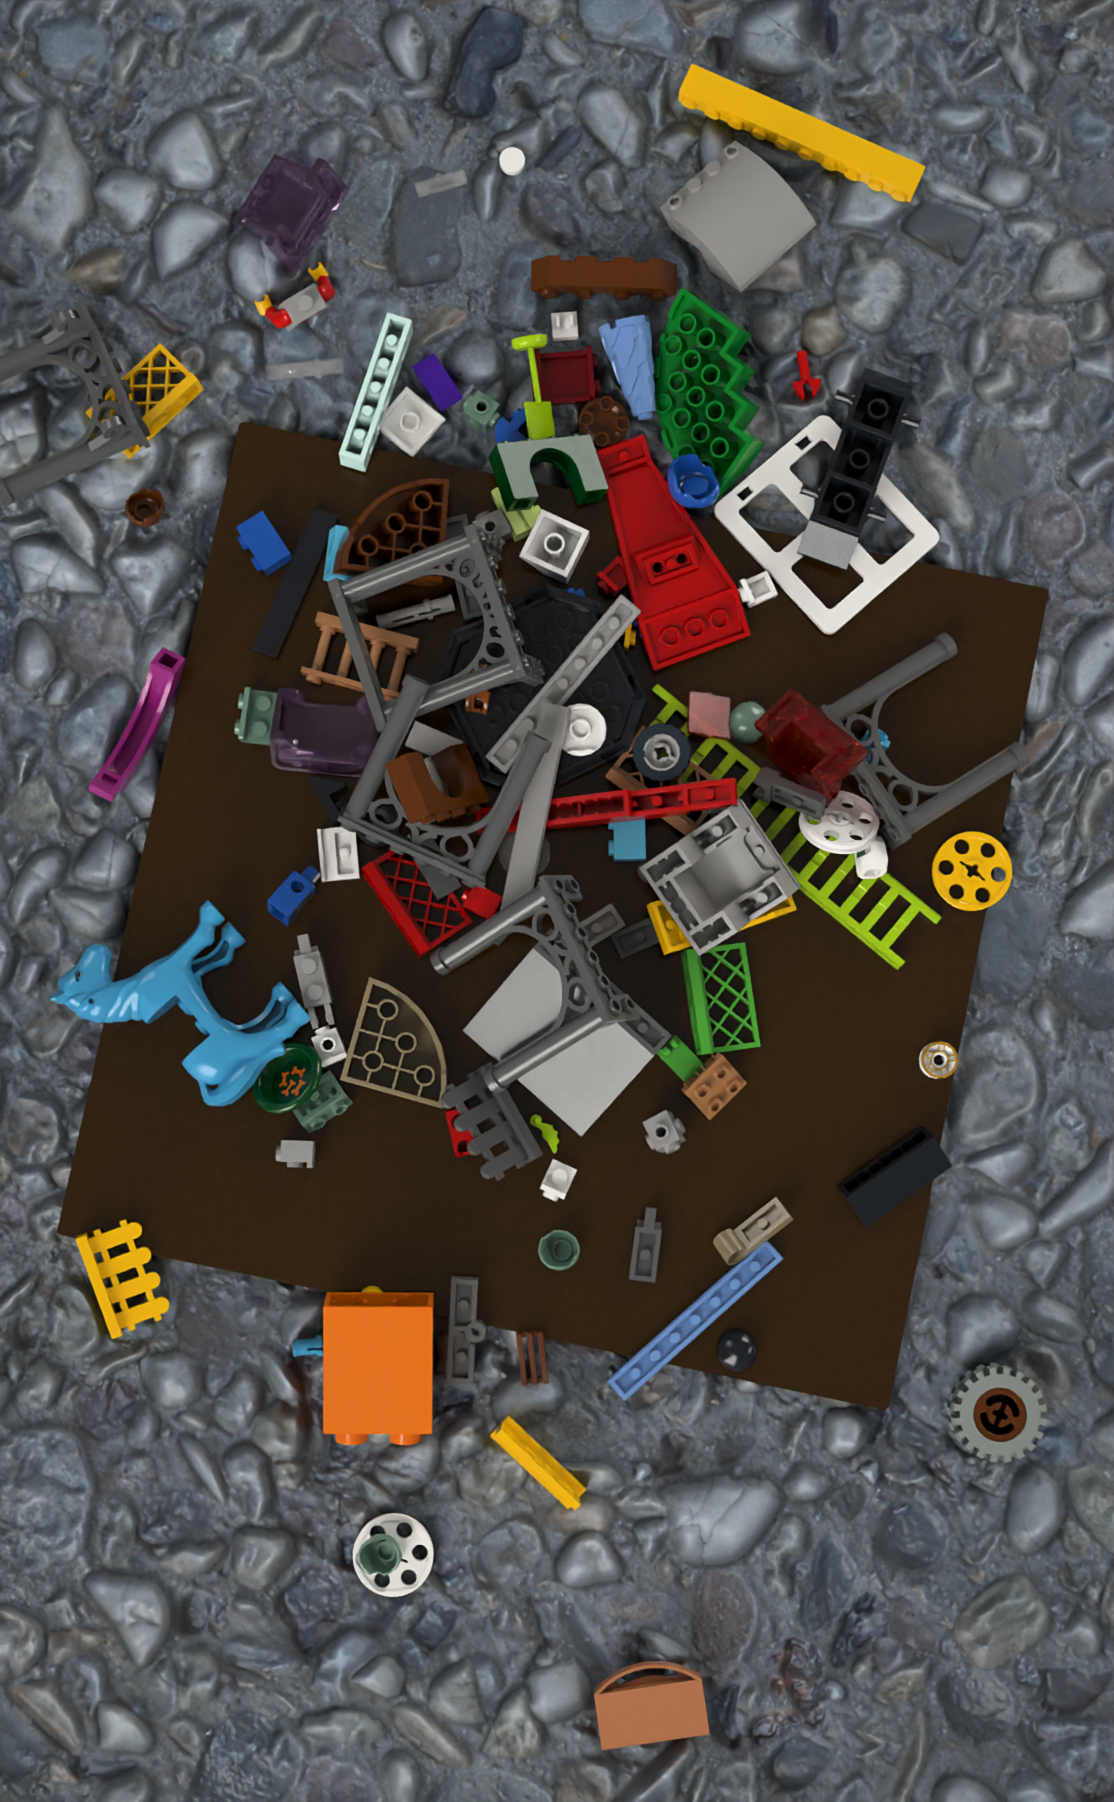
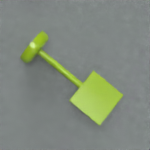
M546 334L527 335L511 340L514 350H528L535 402H524L528 435L533 440L556 436L551 402H542L534 353V349L547 345Z

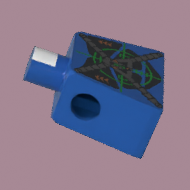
M310 865L301 875L297 871H293L267 900V911L286 927H289L314 896L315 886L313 884L321 874ZM299 889L302 892L296 893L293 890Z

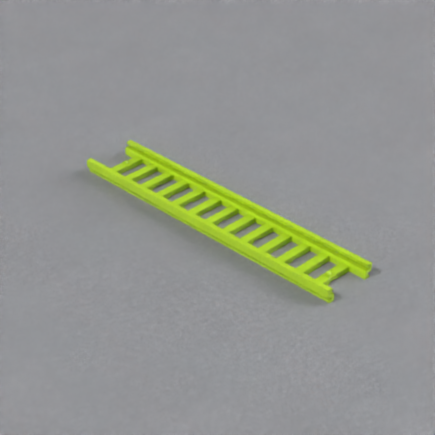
M657 684L652 691L664 700L667 705L650 726L658 723L665 724L675 711L688 720L680 729L687 738L695 728H698L708 737L693 754L691 761L699 765L717 744L728 755L711 774L714 778L720 780L736 761L748 770L737 784L738 798H740L754 781L761 768ZM661 752L659 754V757L661 758L667 756V752ZM687 767L686 771L681 774L682 784L688 783L686 780L694 771L693 768ZM678 778L668 781L672 785L679 784ZM758 799L749 811L755 820L769 803ZM786 807L768 828L765 834L770 842L795 814L796 810ZM709 813L712 818L717 815ZM815 820L808 821V823L812 825L819 824V822ZM800 831L780 855L800 884L801 888L799 890L898 970L905 961L889 949V947L919 911L935 924L941 919V916L889 873L885 872L883 876L878 878L890 886V889L862 923L859 924L848 914L878 878L863 879L841 907H838L828 897L856 864L855 853L849 854L819 891L808 882V879L831 852L819 849L798 874L787 863L807 840ZM828 835L829 841L837 840L835 837ZM901 895L911 905L880 941L869 930L895 898Z

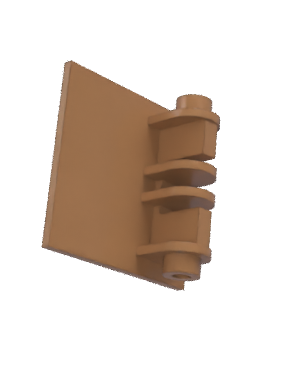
M719 1052L715 1055L712 1054L704 1063L707 1067L706 1069L702 1065L699 1067L703 1071L701 1074L696 1071L694 1072L697 1078L691 1076L686 1082L682 1083L683 1087L680 1089L709 1120L747 1084Z

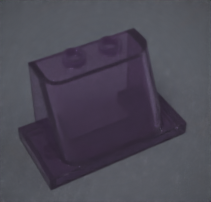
M274 154L234 218L241 226L265 239L264 244L288 271L296 274L349 188L324 159L318 157L313 167L310 168Z

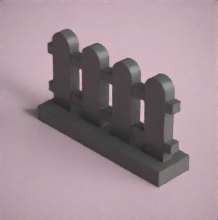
M489 1062L466 1075L465 1077L468 1081L455 1087L451 1083L446 1086L447 1092L441 1096V1104L447 1109L456 1107L460 1116L454 1120L455 1129L459 1132L469 1130L473 1137L467 1144L468 1152L474 1156L482 1153L486 1160V1163L480 1168L481 1175L486 1179L495 1177L498 1181L505 1177L503 1171L514 1165L519 1169L542 1156L543 1152L507 1089L496 1094L487 1087L483 1075L485 1070L493 1066L492 1062ZM476 1095L481 1104L468 1111L464 1101ZM489 1118L494 1128L481 1134L477 1124ZM503 1142L507 1151L494 1157L490 1148Z

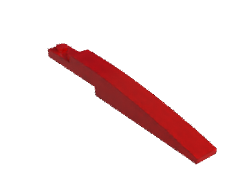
M728 778L635 791L626 789L551 799L545 830L686 815L693 811L725 808L731 805L738 806L736 779ZM520 803L506 833H516L522 803ZM492 807L482 808L481 811L477 812L476 821L484 817ZM485 826L477 830V835L482 834Z

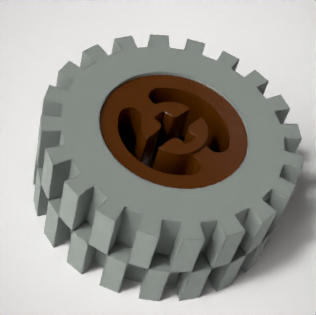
M989 1363V1366L979 1365L975 1367V1371L971 1372L968 1370L963 1374L965 1378L962 1381L957 1380L953 1386L956 1387L954 1393L950 1392L948 1397L951 1401L950 1407L947 1406V1414L951 1419L948 1422L950 1428L955 1432L954 1436L976 1456L996 1463L997 1460H1001L1004 1463L1012 1462V1457L1018 1459L1024 1457L1023 1452L1026 1449L1032 1451L1036 1447L1033 1444L1035 1439L1041 1440L1044 1434L1040 1431L1041 1426H1046L1047 1418L1043 1417V1412L1047 1411V1407L1042 1402L1041 1398L1043 1395L1034 1386L1035 1383L1023 1373L1009 1366H1001L996 1363ZM997 1394L1007 1395L1014 1403L1015 1413L1012 1414L1010 1407L1003 1402L991 1400L986 1403V1400ZM994 1409H1000L1003 1412L1002 1417L994 1416L992 1414ZM983 1412L986 1420L998 1427H1004L1009 1423L1010 1426L1001 1432L988 1431L981 1423L980 1414Z

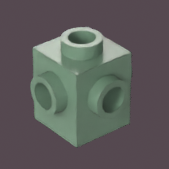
M477 391L474 397L470 395L463 405L466 424L476 431L481 430L485 434L490 427L494 428L501 418L500 404L497 403L498 399L488 392L483 394ZM481 406L485 409V411H478V409Z

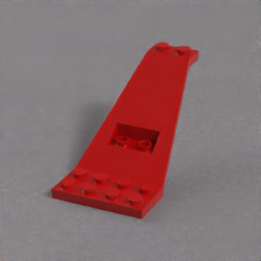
M640 434L596 450L609 488L606 492V497L632 603L641 610L636 620L651 668L655 671L750 636V630L735 583L684 507L673 499L667 482L651 460L645 436ZM679 554H684L685 556L682 562L677 561ZM659 562L660 569L658 571H654L653 565Z

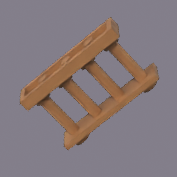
M318 611L315 622L320 627L322 633L312 668L302 666V675L306 676V681L321 684V681L364 692L361 682L347 679L353 658L347 641L337 676L322 672L332 635H335V632L344 633L339 617ZM359 623L364 639L371 641L370 657L375 672L382 648H385L386 645L396 648L397 655L387 689L381 688L386 702L394 700L400 694L397 690L407 655H410L411 652L418 653L420 641L415 637Z

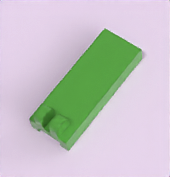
M676 1035L656 1053L683 1082H686L691 1076L697 1078L694 1072L696 1071L701 1074L703 1072L699 1068L701 1065L705 1069L707 1068Z

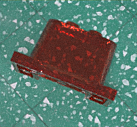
M792 688L754 723L755 728L765 736L770 760L799 785L825 795L826 807L838 796L843 779L869 755L866 748Z

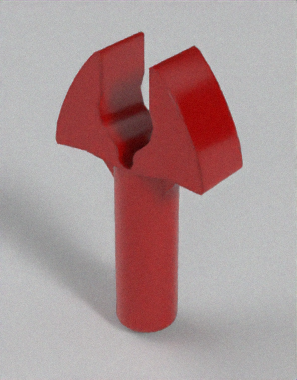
M801 350L797 352L800 379L792 383V388L798 397L804 400L803 387L807 383L812 389V399H814L818 392L821 378L814 379L810 376L807 352Z

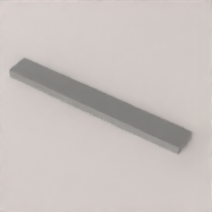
M621 594L485 757L506 774L513 766L528 731L537 732L542 703L563 706L637 618L641 610Z
M542 703L536 734L551 741L552 745L548 753H544L523 797L500 910L531 891L534 887L570 711L569 707Z

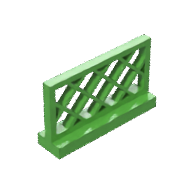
M745 942L714 946L705 953H710L718 959L710 971L702 965L701 955L699 956L694 949L681 951L696 1056L761 1047ZM739 949L740 961L736 967L724 959L729 950ZM724 951L721 956L716 952ZM721 962L732 970L725 982L713 974ZM735 974L744 980V987L740 993L728 985ZM710 977L722 985L714 997L705 989V983ZM724 989H727L736 996L729 1008L717 1000ZM739 1000L748 1006V1013L744 1019L732 1011ZM714 1003L725 1011L718 1023L709 1016V1009ZM728 1015H731L740 1022L733 1034L721 1026ZM743 1026L751 1031L752 1043L744 1044L736 1038V1035ZM719 1029L729 1039L723 1047L714 1048L713 1035ZM732 1041H734V1042H736V1043L738 1044V1045H731V1046H729Z

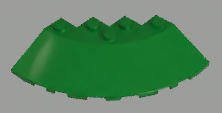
M682 287L668 313L667 318L669 319L664 333H661L659 342H661L659 354L655 358L656 413L659 416L664 445L670 451L673 460L682 455H698L702 464L705 466L710 465L719 482V498L751 465L764 446L761 440L746 430L760 407L742 394V391L756 371L737 357L751 334Z

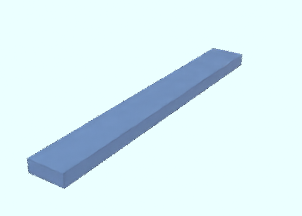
M767 1240L735 1264L606 1381L626 1401L784 1258Z

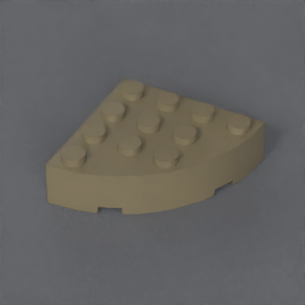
M369 977L340 1080L444 1109L441 1104V1096L447 1092L445 1087L448 1086V1073L443 1046L435 1028L424 1012L413 1001L389 984Z

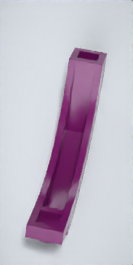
M162 647L151 661L147 679L133 715L110 757L89 784L88 791L112 802L120 791L123 792L148 753L164 721L179 684L186 658Z

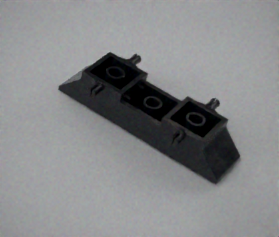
M865 367L858 387L852 395L837 390L834 400L847 404L848 414L823 483L819 488L803 483L799 493L814 498V507L797 554L846 571L864 524L869 518L884 524L888 513L873 509V499L898 430L902 425L916 430L919 428L921 419L907 415V404L911 396L913 384Z

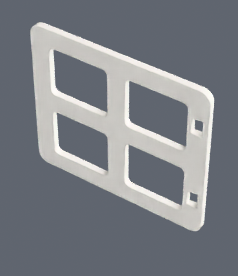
M822 415L812 421L716 504L714 514L762 568L768 571L775 582L823 633L830 635L842 628L937 544L939 534L882 473L875 496L879 497L913 533L914 538L882 565L878 564L857 542L849 564L863 578V583L834 608L828 609L791 569L794 564L804 557L797 554L804 532L782 551L774 552L739 514V511L770 484H774L809 520L814 507V498L799 494L803 483L791 472L790 467L820 441H826L835 450L842 430L830 417ZM807 436L811 443L801 451L796 444ZM748 486L753 493L742 501L737 495Z

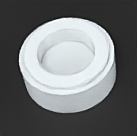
M515 147L503 150L499 158L500 168L508 175L519 174L525 166L523 152Z

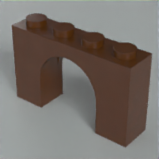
M466 743L449 746L431 756L442 780L444 793L433 782L420 751L403 754L385 764L409 824L421 822L423 826L436 820L441 822L450 817L455 819L466 813L467 815H472L481 811V805L490 801Z

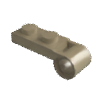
M775 1197L736 1229H726L720 1232L714 1238L713 1244L726 1263L733 1265L756 1250L794 1219L780 1200Z

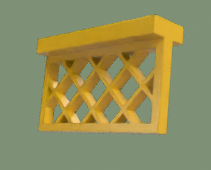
M161 343L121 379L126 378L128 384L130 383L129 386L132 391L129 394L130 401L134 400V390H147L146 401L136 403L138 407H146V412L142 419L145 421L151 434L147 437L148 442L204 390L199 380ZM162 353L167 358L166 367H153L154 360ZM181 372L185 376L180 383L170 384L171 373ZM140 373H148L147 384L135 385V377ZM153 373H166L165 384H152ZM112 388L106 393L105 401L111 400L116 402V396ZM152 390H165L164 397L160 401H151ZM92 407L85 412L90 419L92 417ZM110 410V417L115 416V410ZM137 444L122 452L130 459L142 447L139 448Z
M507 1415L490 1436L567 1509L572 1507L576 1510L581 1505L580 1496L585 1492L586 1487L515 1420Z

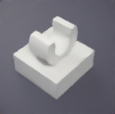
M577 311L551 313L553 341L578 340Z

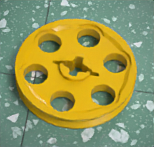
M963 832L948 839L938 849L932 864V879L937 892L947 903L961 910L977 911L995 904L1005 895L1012 879V864L1006 849L992 836L981 832ZM964 840L967 842L969 849L966 854L956 852L954 847L956 841ZM985 843H989L994 847L995 853L991 858H986L981 854V846ZM947 860L953 865L951 874L944 875L939 871L941 861ZM975 865L978 877L975 875L968 877L966 866L971 867ZM999 867L1004 871L1005 878L1002 882H996L992 879L991 871L993 868ZM954 884L961 886L963 889V896L960 899H954L949 894V889ZM979 888H984L989 892V899L985 903L977 901L975 897V892Z

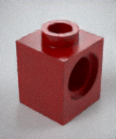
M467 886L461 897V900L464 901L463 908L485 920L496 914L503 897L487 888L479 886L476 889Z

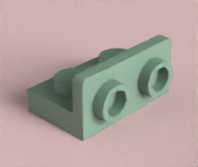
M245 687L244 693H240L238 708L242 709L241 719H236L235 734L238 735V739L241 742L272 746L279 699L278 693L252 690L251 687Z
M329 1070L322 1075L317 1090L310 1099L296 1110H293L301 1125L311 1133L314 1130L321 1129L334 1116L345 1112L353 1102L345 1093L334 1074Z

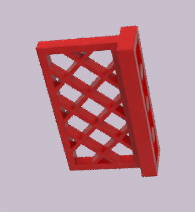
M390 850L375 861H371L363 866L361 873L418 958H421L430 950L470 925L473 921L454 893L447 895L446 905L432 903L433 891L429 884L416 881L419 869L414 861L402 859L400 854L399 858L392 857L397 853ZM386 860L398 862L395 876L384 874L379 865ZM401 863L416 866L413 880L398 877ZM388 879L394 880L393 886ZM397 881L412 884L409 898L398 895L395 890ZM415 885L430 888L428 902L413 899ZM403 901L408 902V907H406ZM450 901L452 902V904H453L455 907L449 906ZM412 903L427 906L424 919L412 916L410 913ZM430 907L445 909L442 923L427 920ZM448 910L459 912L464 922L458 926L446 924ZM418 923H422V924H423L422 929L420 928V926L418 925ZM426 924L441 927L440 937L433 942H430L425 935ZM445 928L451 929L450 931L444 934Z

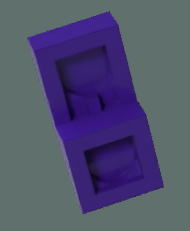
M434 353L412 366L421 384L427 389L440 412L463 398Z

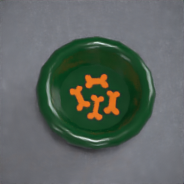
M291 1041L284 1043L286 1053L283 1056L270 1060L253 1084L252 1093L255 1100L267 1112L282 1114L296 1110L306 1103L317 1090L322 1077V1061L317 1050L306 1042Z

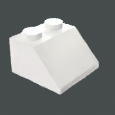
M542 509L519 557L543 574L568 584L589 540V531Z

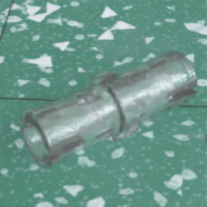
M463 168L443 175L437 173L435 174L436 177L414 182L418 198L437 192L443 194L446 193L447 189L468 184Z

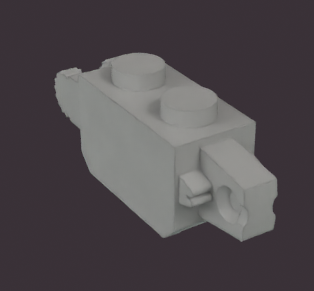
M308 933L299 935L297 939L300 950L294 951L295 956L293 959L304 1006L312 1018L310 1020L312 1028H319V1019L315 1008L321 1006L325 1008L326 1021L329 1025L335 1024L331 1007L333 999L322 953L319 951L318 946H311Z

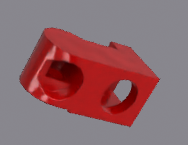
M465 1104L466 1108L469 1111V1104ZM456 1107L451 1109L445 1108L456 1157L471 1155L467 1150V1144L473 1139L469 1130L459 1132L455 1129L454 1120L460 1116Z

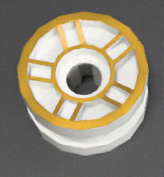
M945 1042L928 1044L921 1050L918 1058L919 1067L922 1072L934 1079L946 1078L952 1075L958 1065L957 1052L950 1044ZM941 1055L943 1064L936 1065L934 1057Z

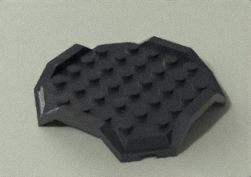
M545 584L526 597L510 604L515 614V619L512 620L515 630L519 629L524 640V645H521L523 653L536 658L537 661H541L545 670V675L542 676L544 683L534 687L524 682H515L488 689L491 692L487 714L465 711L466 698L446 706L464 743L467 745L481 780L503 786L511 768L505 774L485 756L605 614L599 601ZM483 618L451 632L435 683L457 675L473 661L483 639ZM493 627L491 629L492 636L501 638V635L496 632L498 627ZM619 640L616 641L563 705L568 707L580 703L597 709L605 719L607 727L606 738L601 747L589 755L575 756L562 749L554 788L616 758L630 749L647 697ZM491 643L488 645L487 650L492 657L500 658L504 655L505 650L501 644ZM485 658L480 661V664L493 665V663L488 662Z

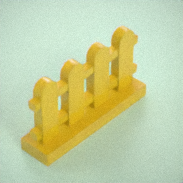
M126 1219L119 1221L120 1227L101 1233L100 1229L94 1230L95 1236L91 1238L88 1237L87 1232L76 1236L78 1248L112 1339L122 1336V1329L125 1327L132 1331L136 1329L135 1324L152 1317H154L155 1321L161 1320V1314L169 1309L168 1299L163 1296L154 1298L152 1289L160 1284L159 1274L156 1272L145 1273L142 1265L151 1259V1251L147 1247L136 1248L133 1240L141 1235L142 1226L138 1222L127 1223ZM127 1242L129 1252L110 1258L107 1249ZM101 1252L104 1261L98 1263L95 1253ZM136 1267L138 1277L119 1283L118 1273ZM110 1277L113 1286L107 1288L104 1279ZM145 1292L148 1301L130 1308L128 1307L127 1298ZM119 1302L122 1311L116 1313L113 1304Z

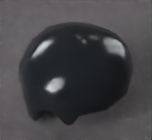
M732 1328L726 1330L719 1337L717 1356L725 1369L733 1372L746 1371L754 1364L757 1346L755 1339L747 1330Z

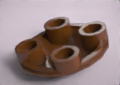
M603 396L589 401L581 410L578 418L581 434L591 435L594 446L598 448H604L621 442L625 438L630 426L629 416L624 406L610 396Z

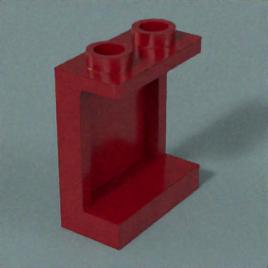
M586 346V350L540 353V349H534L542 402H551V406L584 404L595 400V394H600L599 378H594L593 369H598L597 353H592L591 346ZM532 384L533 402H535L534 390H533V384Z

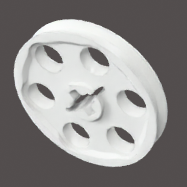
M839 790L819 792L826 796V806L828 807L825 808V814L820 820L800 812L799 827L802 834L813 845L825 851L838 854L857 853L868 848L876 839L879 818L869 802L853 793ZM849 803L853 808H845L841 804ZM859 819H867L871 823L864 824L861 823ZM807 820H815L819 822V824L812 825L809 824ZM830 835L837 840L829 841L824 836ZM858 835L862 837V840H854L850 836Z
M400 1513L383 1514L372 1519L360 1531L353 1548V1564L359 1579L371 1591L388 1597L403 1596L421 1586L430 1573L434 1557L432 1540L424 1526L414 1518ZM405 1522L412 1527L410 1536L401 1537L397 1533V1526L400 1523ZM376 1525L382 1526L385 1529V1534L392 1536L400 1544L403 1556L398 1568L388 1574L390 1583L385 1587H380L375 1583V1576L378 1573L368 1575L359 1565L358 1553L362 1544L371 1537L370 1530ZM416 1545H423L427 1548L428 1554L424 1559H417L413 1556L412 1550ZM405 1570H413L416 1573L417 1579L412 1584H406L402 1581L401 1574Z

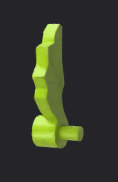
M531 1115L529 1123L542 1131V1137L548 1143L552 1152L556 1153L557 1144L560 1142L557 1138L558 1131H555L552 1125L541 1123L542 1119L539 1115Z

